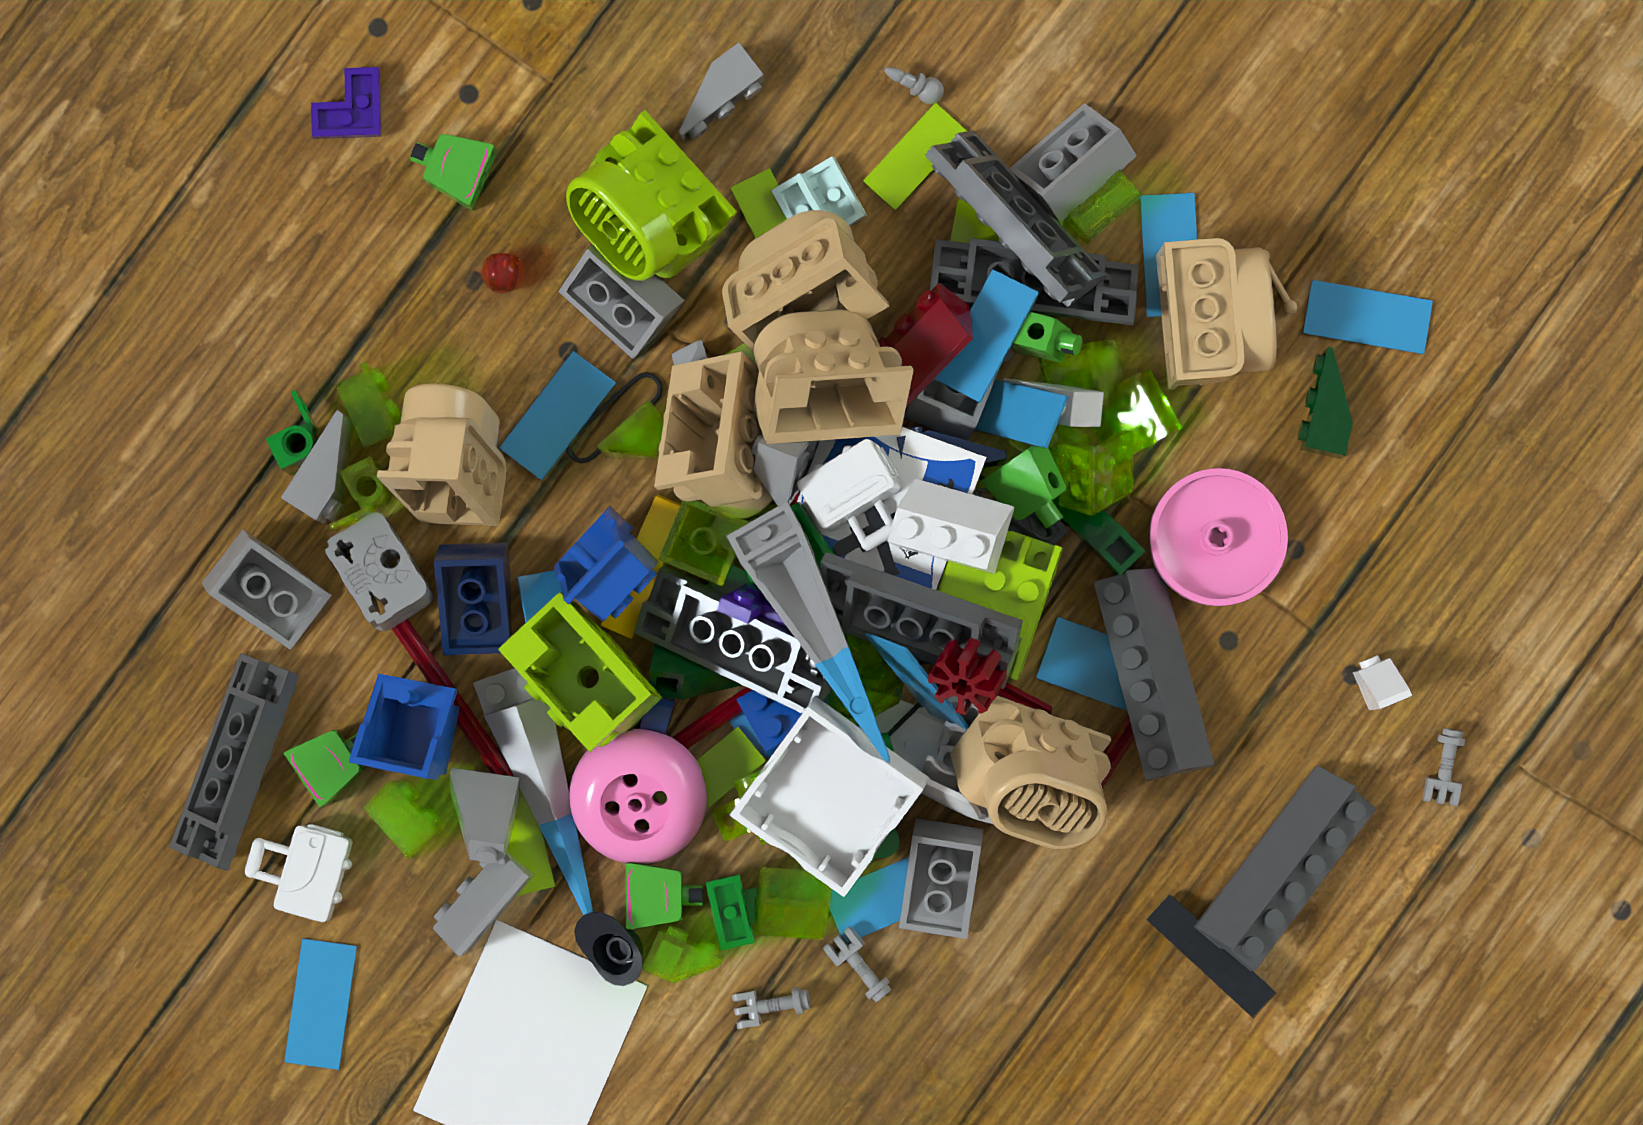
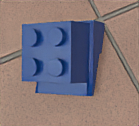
M611 506L605 510L554 565L555 575L560 581L564 601L569 605L575 598L602 622L609 615L616 619L634 599L630 595L632 590L639 594L657 575L653 568L659 563L630 533L634 528Z
M378 673L363 724L360 723L349 763L427 779L438 780L439 775H446L460 707L453 705L458 689Z

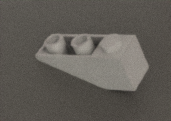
M737 43L711 63L679 130L680 139L683 142L689 137L692 141L699 138L708 130L706 125L716 117L719 120L724 119L735 110L733 104L743 97L746 100L752 98L763 88L760 84L764 82V74L740 43Z

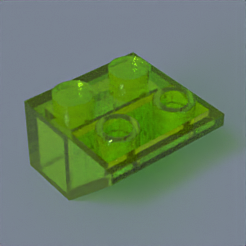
M389 780L363 809L409 860L414 859L444 832L439 826L443 821L432 808H423L416 801L420 795L407 781Z
M759 865L754 935L823 940L830 909L831 888L803 868Z
M670 925L668 930L663 927L659 930L642 969L674 984L720 967L725 956L719 954V946L703 939L700 944H697L687 939L690 933Z

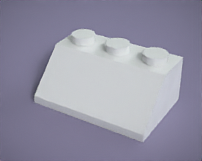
M914 479L897 507L887 542L901 548L995 574L1015 507Z

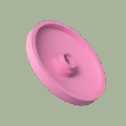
M1216 468L1202 470L1178 481L1163 495L1157 504L1149 528L1151 556L1162 579L1182 597L1207 606L1234 605L1259 594L1278 574L1287 551V524L1284 513L1276 498L1255 478L1231 469Z

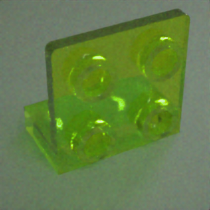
M364 362L360 364L362 373L336 384V387L363 447L366 448L394 435L395 425H399V422H401L402 414L397 403L393 402L392 398L388 399L385 391L390 390V387L383 372L379 371L378 367L373 368L370 364Z
M1148 369L1131 376L1104 392L1100 427H1092L1111 464L1116 465L1158 440L1181 430L1182 426L1153 373Z
M1125 429L1097 446L1068 438L1059 442V472L1066 484V491L1059 495V506L1093 516L1132 493L1134 486L1133 455L1135 451L1133 431Z

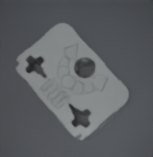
M373 512L366 515L357 523L343 532H339L327 541L329 547L325 551L328 558L334 564L342 577V581L358 603L364 617L375 629L388 631L432 602L433 591L394 527L381 513ZM347 548H350V557L353 560V563H351L348 559L345 558L346 555L344 551ZM395 557L399 559L397 561L398 565L392 568L390 560ZM376 599L385 605L384 609L386 612L382 615L379 614L380 610Z

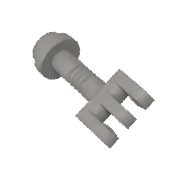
M1443 728L1442 734L1438 735L1437 741L1444 743L1442 761L1440 762L1441 768H1439L1438 778L1426 777L1423 801L1430 802L1433 789H1437V804L1445 803L1448 791L1451 792L1450 806H1458L1462 784L1451 781L1457 746L1465 745L1466 739L1463 738V731Z
M849 926L844 932L850 939V944L841 935H838L834 938V942L841 950L839 953L830 943L825 945L823 949L837 967L847 960L870 989L865 993L867 998L870 999L872 997L876 1003L892 990L888 986L890 982L886 977L880 981L874 972L870 970L866 962H863L864 960L857 951L865 945V942Z
M793 987L792 995L758 1001L756 990L731 995L733 1002L743 1000L747 1002V1006L734 1008L735 1015L749 1014V1019L736 1022L737 1029L761 1025L760 1014L770 1013V1011L795 1009L796 1015L804 1014L805 1010L811 1008L808 990H801L800 987Z

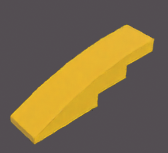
M658 494L637 537V540L659 561L653 568L657 574L659 568L667 564L688 511V507ZM657 575L639 594L632 590L630 595L634 598L633 601L616 619L609 615L601 623V626L632 639L635 636L634 629L642 604L650 599Z

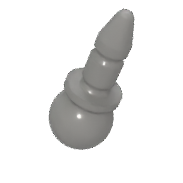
M886 67L884 70L893 81L900 82L901 85L910 88V94L912 96L918 95L919 99L926 104H935L943 97L944 87L937 78H925V75L922 73L914 76L899 68Z

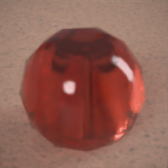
M491 254L483 262L481 269L482 280L486 287L493 292L501 294L513 292L522 283L524 277L523 263L519 257L513 254Z

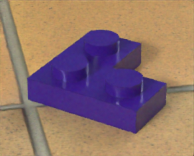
M379 67L344 68L345 102L311 103L313 139L382 137Z
M755 583L744 584L720 598L717 611L746 624L762 617L788 629Z

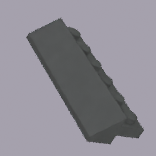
M974 130L957 133L950 143L933 145L925 156L931 161L934 171L953 185L956 195L963 201L968 202L976 210L978 219L983 224L990 226L998 234L1000 243L1020 258L1023 268L1042 282L1045 292L1051 298L1062 302L1068 308L1108 276Z
M971 238L969 244L936 239L929 290L931 291L940 283L968 305H973L993 269L1039 292L1030 312L1133 325L1139 265L1106 261V255L1088 253L1108 276L1067 308L1062 302L1051 298L1045 292L1042 282L1035 275L1028 273L1023 268L1020 258L1013 251L1005 248L1000 242Z
M825 553L821 560L820 571L843 633L868 642L870 641L865 634H872L906 647L914 658L935 665L949 641L956 639L958 641L957 644L964 649L970 638L980 640L981 643L978 647L977 656L983 658L990 654L993 649L1001 655V659L995 669L1007 671V678L1001 689H1004L1022 640L1020 632L1023 620L845 558Z
M669 567L659 568L650 599L642 604L634 629L635 634L800 713L804 712L814 696L824 702L832 687L789 629L762 617L746 624L717 611L720 598L726 594Z
M1156 568L1126 570V573L1120 576L1117 575L1095 581V590L1146 781L1179 773L1182 775L1215 766L1166 582L1162 579Z
M240 653L170 848L186 856L204 861L216 868L229 870L231 861L236 855L242 831L248 822L254 798L260 789V782L266 765L272 756V749L278 732L284 723V716L290 699L295 693L298 674Z
M1318 765L1315 766L1195 924L1194 928L1219 949H1225L1249 971H1255L1376 808L1354 790L1356 786Z

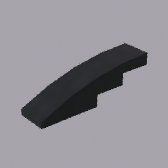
M1170 894L1146 919L1253 1019L1277 994L1254 971H1249L1225 949H1219L1194 928L1198 920Z

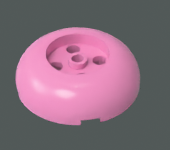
M633 729L632 731H626L624 734L620 733L606 746L596 747L592 752L588 750L585 752L572 776L569 798L574 822L583 838L595 850L621 863L647 865L664 861L676 855L693 840L705 817L708 794L701 767L689 750L667 735L650 730ZM635 774L638 782L629 786L624 782L623 776ZM656 791H663L667 795L666 802L663 804L656 803L653 799V794ZM632 799H638L641 803L635 805L631 801ZM609 801H615L619 804L620 811L608 810L605 805ZM645 819L648 821L650 828L648 830H641L638 828L636 821Z

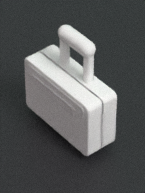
M864 439L853 447L847 445L843 448L842 454L824 465L816 464L813 467V472L797 482L800 492L821 528L834 531L849 522L861 543V547L865 551H870L888 540L893 520L882 501L898 492L901 485L897 479L899 478L897 471L883 447L880 448L877 443ZM875 506L885 526L866 537L856 517Z
M314 824L297 826L294 830L290 847L262 838H256L251 846L245 867V875L249 878L279 885L274 900L275 909L315 921H329L332 918L335 904L342 901V894L339 890L345 870H349L352 866V862L348 858L353 841L351 838L343 836V832ZM265 849L287 855L281 877L259 871Z

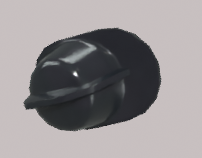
M603 912L587 913L577 921L574 930L576 942L581 951L606 981L613 985L626 986L633 983L640 976L643 968V944L635 931L626 929L614 917Z

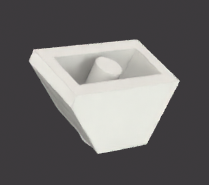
M1378 655L1360 662L1361 669L1353 672L1369 710L1381 709L1412 696L1409 687L1390 658L1380 660Z

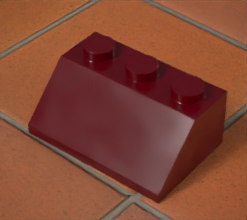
M940 283L931 291L926 290L923 292L916 303V307L909 314L905 313L897 320L894 330L886 338L881 337L878 340L880 347H892L899 352L902 358L901 366H912L913 368L906 407L973 339L970 305Z

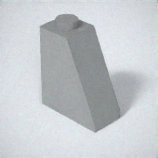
M451 768L450 794L470 860H476L485 864L505 863L519 802V777Z

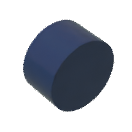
M662 697L643 716L640 729L667 735L675 700Z

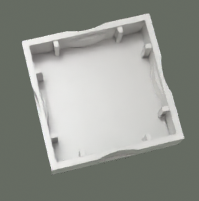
M814 696L740 799L730 816L770 845L776 846L790 854L805 870L845 897L870 863L886 836L898 825L921 794L929 777L889 748H887L890 756V763L886 762L861 728Z

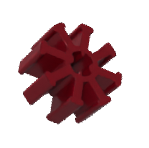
M970 638L964 649H962L957 644L958 641L953 639L947 643L928 676V682L930 684H940L934 695L940 703H944L945 699L953 695L958 697V704L955 708L956 713L966 715L973 703L978 709V713L982 714L988 711L992 701L996 699L1007 678L1006 670L1000 671L995 669L1001 659V655L993 649L990 654L980 658L977 656L978 647L981 643L980 640Z

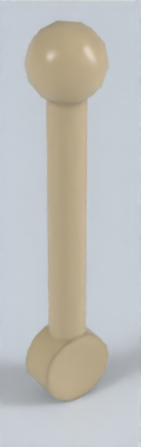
M1264 250V251L1266 252V254H1267L1268 261H1269V258H1270L1269 252L1266 251V250ZM1269 262L1271 279L1285 303L1284 309L1287 313L1292 314L1297 310V303L1290 300Z

